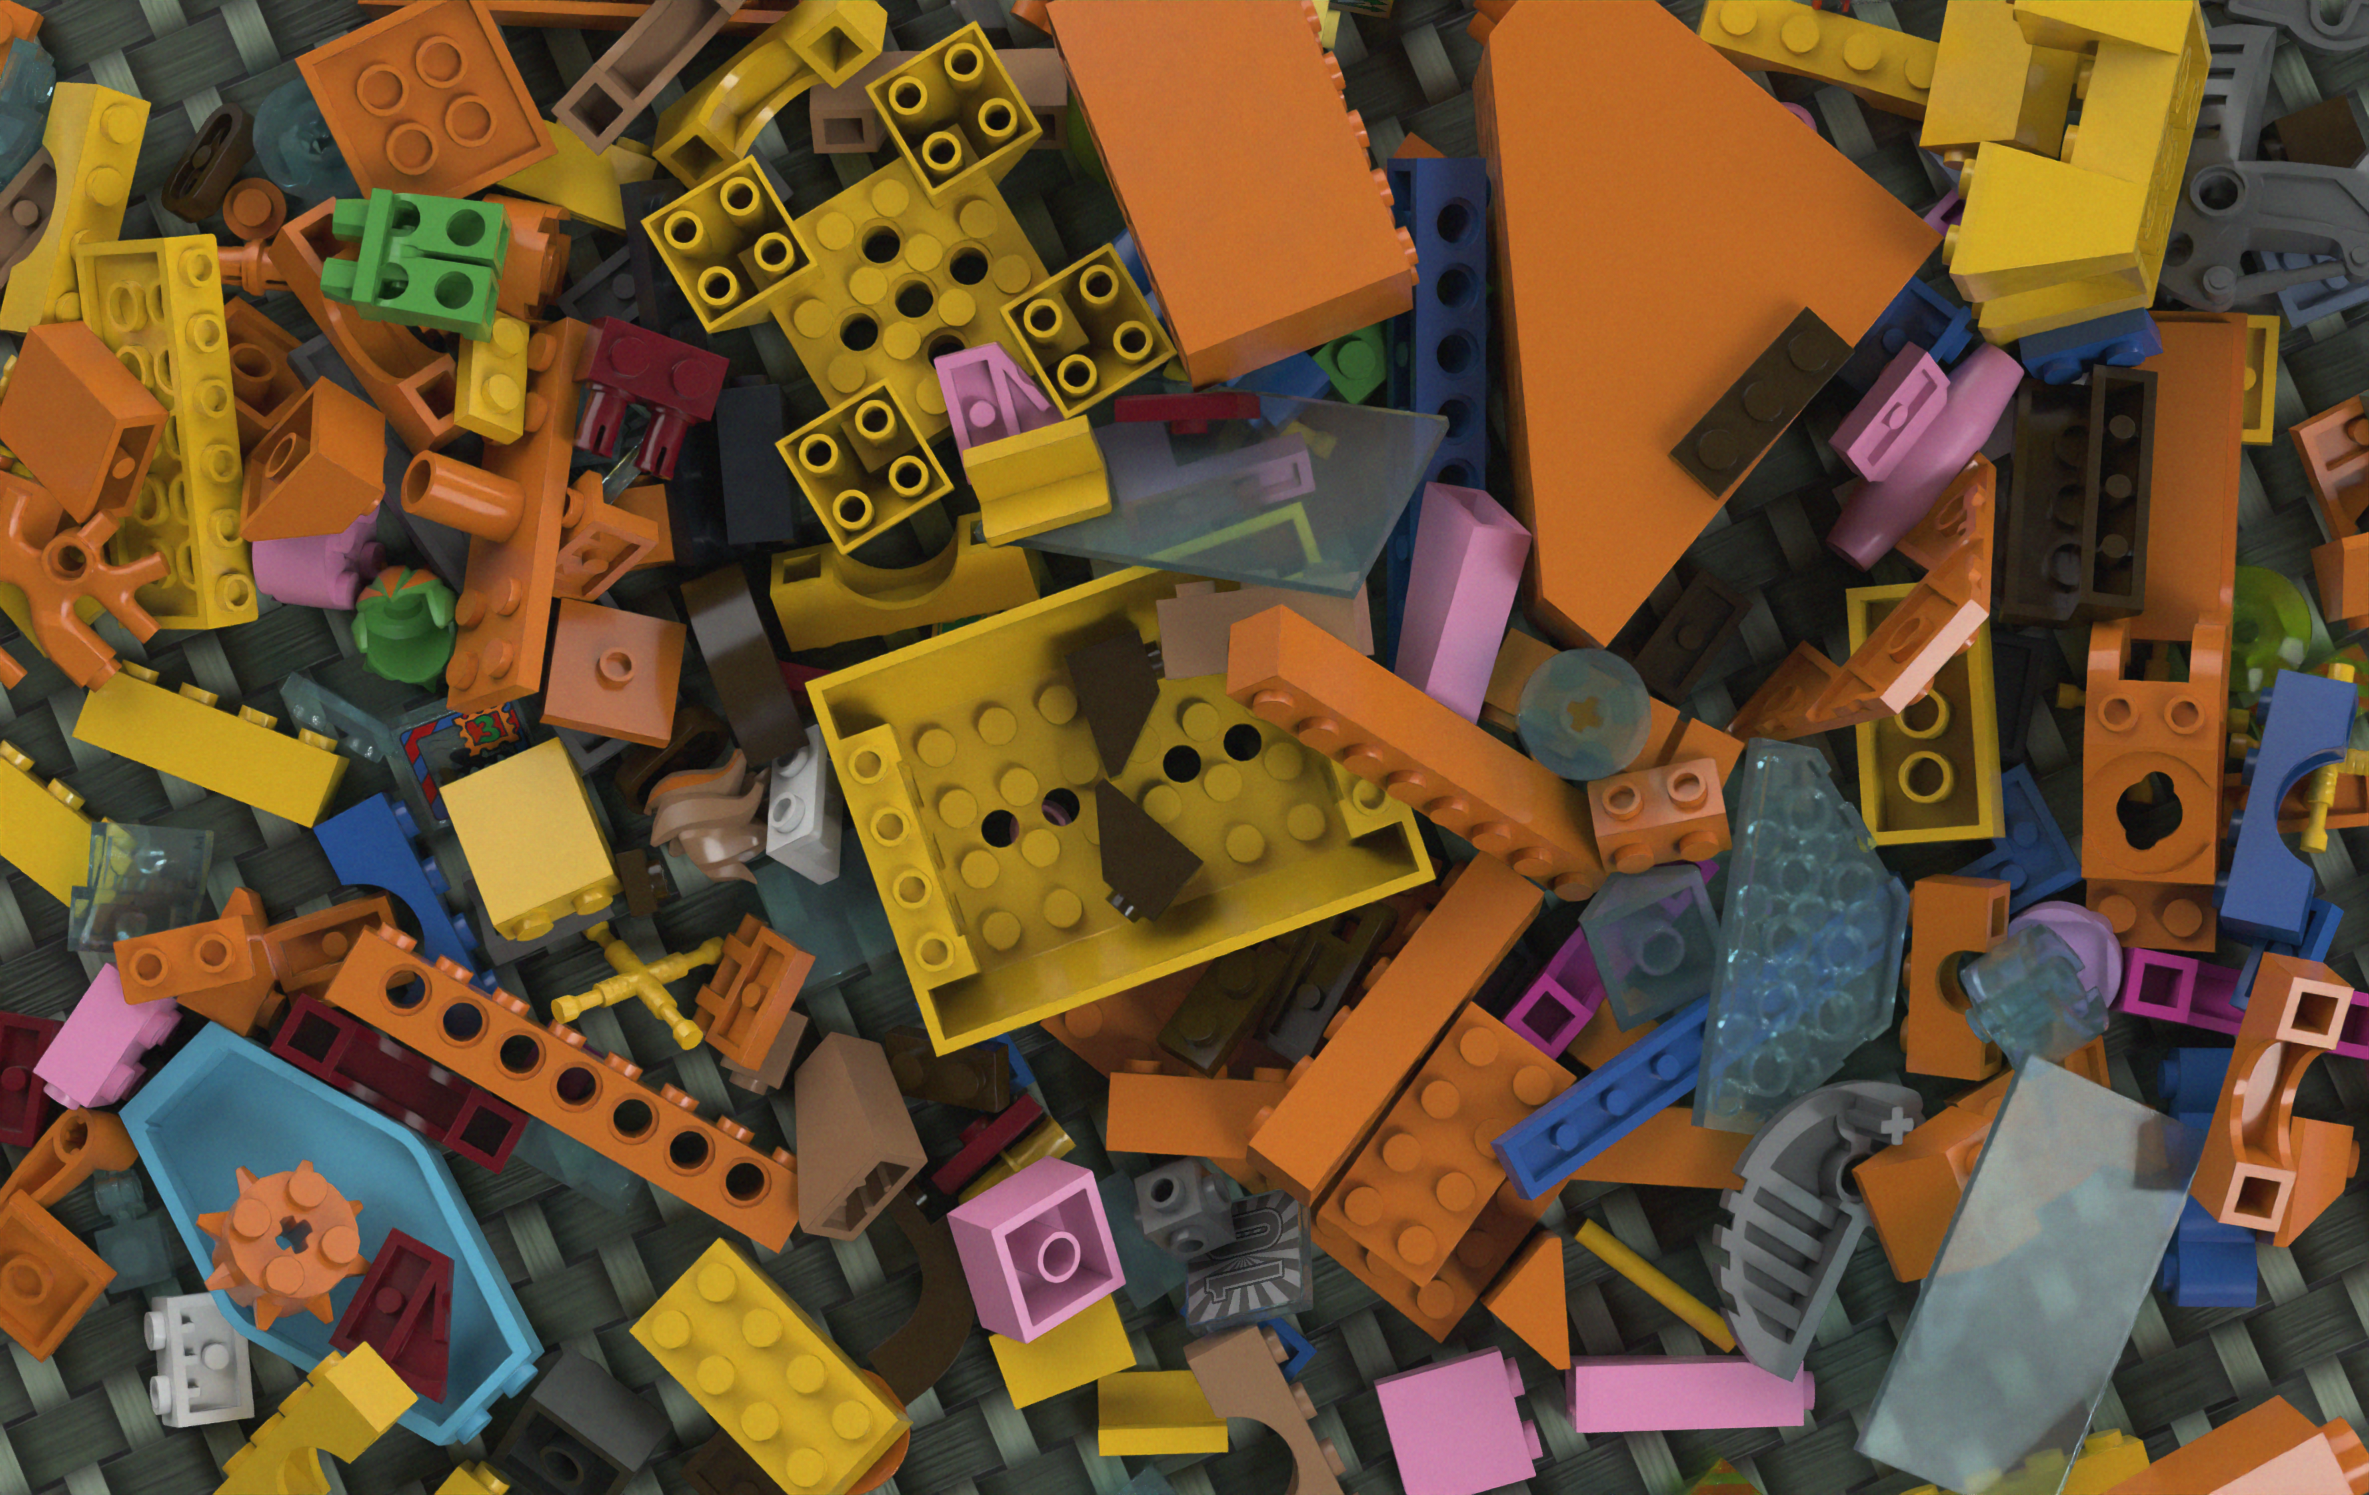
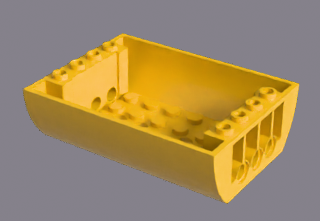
M1303 506L805 682L937 1057L1436 879L1411 806L1401 800L1390 797L1386 791L1361 776L1347 771L1341 764L1316 749L1302 744L1296 737L1271 722L1257 717L1253 711L1226 696L1227 673L1157 680L1161 697L1123 778L1110 782L1066 662L1065 655L1137 629L1143 644L1156 640L1163 659L1156 601L1177 598L1175 585L1215 580L1216 593L1241 590L1239 577L1279 572L1280 585L1305 582L1303 569L1323 567L1324 564ZM1235 725H1249L1260 735V751L1251 760H1234L1224 749L1223 741L1225 734ZM1176 746H1188L1194 749L1200 757V772L1189 782H1175L1164 771V757L1170 749ZM1103 777L1204 862L1203 866L1154 924L1143 915L1134 924L1105 900L1113 889L1104 883L1102 877L1095 792L1096 785ZM1056 789L1070 790L1077 796L1080 804L1077 818L1065 826L1051 824L1046 820L1042 811L1045 797ZM997 810H1005L1012 813L1019 823L1018 837L1007 847L998 848L991 846L985 841L982 834L983 821L990 813Z

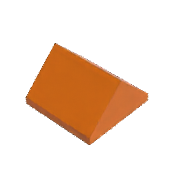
M1552 1230L1538 1231L1479 1299L1494 1315L1557 1370L1571 1369L1562 1240Z

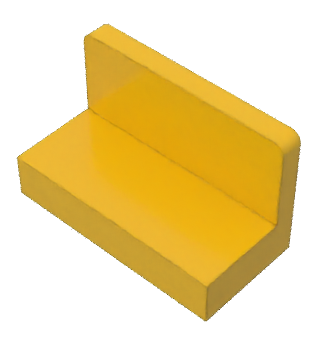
M1087 414L962 450L964 469L979 500L984 537L990 547L1102 516L1112 511L1105 458Z
M1192 1370L1115 1372L1098 1379L1099 1456L1228 1452L1227 1418H1216Z

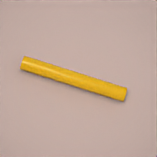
M1586 1218L1574 1234L1573 1238L1726 1353H1729L1734 1348L1736 1342L1720 1315L1593 1220Z

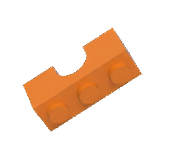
M1934 874L1915 881V888L1910 891L1906 902V922L1909 927H1913L1912 951L1906 956L1903 966V985L1906 990H1910L1909 1015L1904 1018L1900 1029V1048L1903 1053L1907 1054L1906 1072L1981 1081L2001 1071L2004 1008L1984 1006L1970 1000L1959 986L1957 966L1965 951L1987 953L2008 944L2011 881L1947 874Z

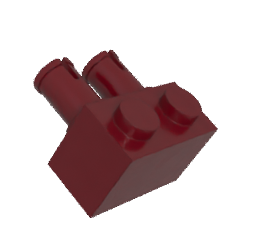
M608 315L591 320L572 378V382L585 386V389L590 394L576 437L573 439L571 446L581 451L591 450L590 454L611 459L613 455L612 449L627 404L643 406L646 408V411L651 413L637 459L634 460L632 467L644 473L651 471V475L659 478L672 480L674 467L687 427L711 420L730 359Z

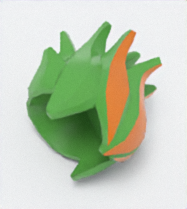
M382 562L381 571L376 574L373 583L366 586L360 593L355 604L358 614L350 627L356 649L360 653H365L366 661L362 669L366 672L375 673L386 680L399 679L405 683L421 685L430 692L435 693L436 680L441 676L444 667L448 665L455 650L458 624L455 620V609L458 600L454 591L445 587L442 579L432 573L429 564H425L423 569L419 568L411 571L406 565L388 566L387 562Z

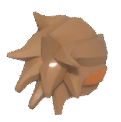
M735 749L729 762L721 768L683 770L670 773L653 787L643 812L650 817L657 813L653 823L650 845L657 847L670 840L668 854L671 857L675 858L687 854L695 866L714 883L742 879L757 885L758 882L754 874L744 862L756 857L767 846L768 825L765 823L768 820L770 796L767 799H764V796L771 783L772 769L768 766L758 775L752 771L744 776L747 761L742 749Z

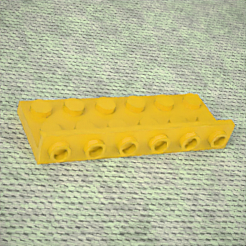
M198 234L75 244L74 249L83 322L169 411L168 419L132 515L117 518L121 527L108 539L111 566L127 564L158 551H162L165 554L171 568V574L139 587L134 593L137 603L162 626L160 629L209 630L254 622L258 619L259 614L251 543L239 536L243 472L216 237L214 234ZM118 621L119 629H127Z

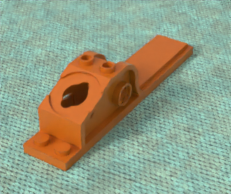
M2148 311L2160 330L2163 353L2146 357L2141 364L2129 368L2158 372L2144 611L2139 616L2108 622L2094 621L2092 625L2087 669L2083 743L2081 878L2087 880L2086 909L2100 912L2109 919L2113 927V933L2120 942L2121 948L2136 947L2141 949L2216 953L2218 909L2212 908V897L2221 865L2248 313ZM2132 642L2192 645L2189 683L2125 680V666L2130 667ZM2155 771L2163 772L2172 779L2174 793L2181 802L2183 809L2181 823L2173 833L2158 839L2151 848L2145 850L2136 849L2127 842L2126 829L2119 821L2118 800L2128 787L2142 782L2147 774Z

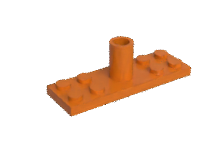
M566 317L529 334L523 436L510 445H506L481 435L483 442H485L481 468L429 450H424L415 456L403 478L400 497L401 505L405 512L471 534L463 593L455 609V620L458 624L455 650L446 671V681L449 685L446 708L466 715L539 692L573 449L571 444L575 434L581 385L572 382V378L589 329V324L570 317Z

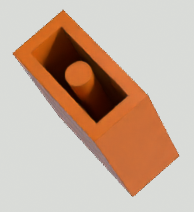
M83 321L29 326L0 408V439L79 524L89 522L102 508L112 513L116 518L132 515L168 419L169 411Z

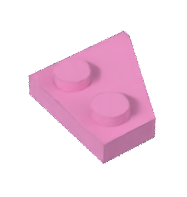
M999 341L946 354L934 359L963 468L962 450L1065 421L1051 399ZM965 471V475H966V479H967L968 485H971V482H970V480H969V478H968V475H967V473H966V471Z

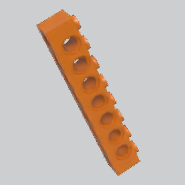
M386 922L382 923L378 931L365 924L327 988L324 998L779 1254L799 1220L796 1154L781 1146H777L773 1154L768 1153L751 1143L755 1132L738 1121L722 1114L718 1122L715 1123L696 1112L695 1109L700 1101L680 1088L666 1082L663 1089L659 1091L641 1081L639 1077L644 1069L629 1059L611 1050L607 1057L603 1059L583 1048L587 1037L565 1023L560 1024L556 1019H553L548 1028L527 1016L526 1014L531 1005L511 992L497 986L493 995H490L469 983L474 972L453 959L440 954L436 963L414 952L413 948L417 940L402 930ZM402 970L417 973L425 984V991L420 999L410 1004H401L394 1001L389 996L386 984L393 974ZM457 1003H469L475 1006L482 1016L479 1028L467 1036H458L451 1033L443 1022L444 1015L451 1006ZM515 1035L528 1036L538 1046L536 1059L530 1065L523 1068L509 1066L500 1055L504 1042ZM573 1067L584 1068L594 1077V1086L591 1092L578 1100L564 1097L557 1089V1082L561 1074ZM637 1099L647 1104L650 1108L649 1120L639 1130H622L613 1121L616 1108L626 1100ZM693 1131L701 1134L706 1140L703 1154L697 1160L689 1163L675 1160L670 1155V1145L673 1139L682 1132ZM740 1163H751L761 1170V1179L758 1186L746 1194L734 1193L726 1187V1177L729 1171Z

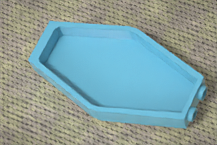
M210 1021L118 1112L204 1281L215 1271L212 1263V1251L215 1249L216 1241L197 1227L196 1221L199 1214L228 1211L238 1199L240 1193L235 1170L245 1166L260 1179L283 1171L294 1172L303 1159L313 1162L314 1172L322 1174L326 1181L332 1184L347 1201L360 1200L364 1208L355 1217L361 1241L358 1253L371 1264L374 1262L393 1227L455 1260L447 1396L443 1403L440 1404L411 1389L419 1399L397 1423L438 1446L453 1444L457 1439L463 1445L467 1444L492 1420V1416L486 1410L503 1393L512 1398L532 1381L538 1373L533 1363L545 1351L440 1150L417 1129L269 1050L268 1046L250 1036L243 1037L214 1021ZM278 1236L275 1239L282 1250L289 1246L292 1247L293 1251L295 1250L288 1239H283L282 1236ZM365 1276L343 1278L329 1293L334 1321L325 1325L313 1313L306 1311L286 1318L277 1317L266 1332L256 1329L253 1307L248 1305L244 1308L236 1304L224 1289L210 1291L222 1316L239 1334L310 1373L335 1350L343 1358L348 1355L328 1344Z

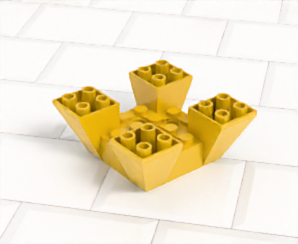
M2006 0V3L2014 4L2013 21H2018L2026 44L2079 53L2067 111H2080L2082 116L2079 126L2069 124L2067 127L2060 161L1996 143L1981 141L1977 159H1966L1959 181L1958 198L1966 200L1961 225L1951 224L1947 231L1943 247L1942 264L1950 266V278L1953 279L1963 300L1973 302L1971 317L1979 320L1978 330L1981 331L1986 342L2008 353L2020 349L2018 338L2140 307H2145L2146 309L2152 307L2212 60L2199 0Z
M976 20L864 87L900 157L798 219L792 221L753 154L640 221L708 334L777 320L831 410L776 442L775 445L842 556L955 489L930 449L954 434L938 374L931 365L932 354L940 345L955 343L965 350L999 341L1051 399L1065 420L1072 419L1178 355L1177 350L1111 242L1051 277L996 186L1043 134V130ZM881 235L896 238L900 242L898 254L891 261L875 263L866 257L867 246L874 238ZM974 256L985 261L988 265V270L980 282L973 285H964L953 278V269L961 259ZM913 289L925 290L933 296L930 310L918 318L906 317L898 310L901 297ZM857 322H869L878 328V336L875 343L863 351L851 350L844 344L846 331Z

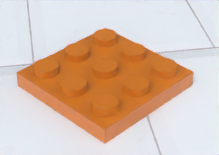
M418 0L295 58V63L364 199L370 200L372 188L392 190L394 194L410 193L464 199L558 154V150L484 0Z

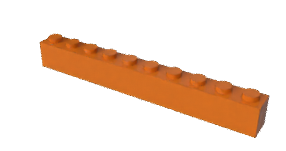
M1125 1059L1124 1071L1111 1070L1106 1150L1246 1159L1250 1140L1244 1134L1248 1126L1265 1105L1268 1104L1276 1109L1290 1092L1284 1086V1083L1292 1069L1254 1067L1253 1079L1227 1077L1228 1065H1223L1215 1077L1210 1079L1190 1066L1188 1075L1163 1073V1061ZM1411 1076L1343 1165L1350 1166L1412 1081L1413 1076ZM1705 1095L1704 1107L1680 1106L1679 1099H1677L1564 1179L1724 1189L1726 1187L1732 1190H1742L1745 1182L1733 1174L1732 1170L1742 1152L1759 1131L1760 1113L1753 1110H1744L1743 1097Z

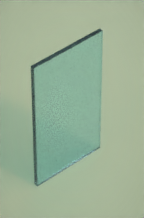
M1141 376L1075 416L1079 417L1087 414L1105 458L1112 511L1102 516L1003 545L1355 599L1446 435L1450 424L1447 416L1213 386L1198 393H1256V396H1260V419L1207 421L1208 433L1169 434L1168 422H1115V399H1119V396L1194 393L1190 382ZM981 519L974 533L978 541L987 542L984 537Z
M2024 1051L1853 1449L1864 1458H1874L1961 1495H2061L2190 1195L2192 1183L2207 1138L2205 1130L2201 1128L2194 1129L2043 1059L2039 1053Z

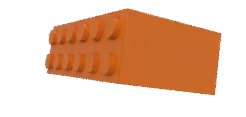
M1054 0L1045 4L1057 55L1194 393L1413 309L1412 286L1420 284L1415 264L1419 263L1418 255L1406 226L1398 229L1394 228L1396 224L1390 206L1395 203L1383 170L1380 167L1370 171L1372 167L1366 150L1370 146L1365 126L1357 109L1346 113L1348 109L1342 92L1343 89H1346L1344 77L1334 53L1331 51L1324 54L1318 35L1322 28L1312 0Z

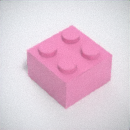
M1047 1155L946 1214L981 1326L1016 1341L1028 1344L1126 1284L1093 1171Z

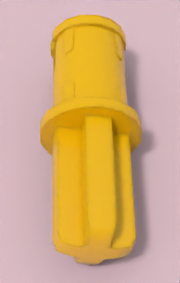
M1049 1115L1033 1132L1007 1153L1004 1149L998 1153L1002 1159L959 1195L958 1202L960 1206L1047 1155L1057 1159L1062 1158L1076 1145L1062 1127Z

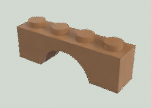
M656 0L551 109V112L599 156L747 0Z
M1056 49L994 50L1043 130V134L1030 149H1069L1068 80ZM923 51L882 52L836 89L828 83H820L810 87L809 111L814 153L878 152L889 134L864 87Z
M1252 1312L1183 1347L1187 1362L1216 1418L1243 1417L1262 1422L1279 1433L1288 1443L1292 1451L1293 1468L1291 1480L1284 1495H1345L1336 1476L1347 1470L1331 1438L1328 1436L1320 1441L1316 1439L1307 1420L1318 1414L1301 1380L1291 1385L1286 1381L1278 1364L1289 1359L1272 1324L1260 1329Z

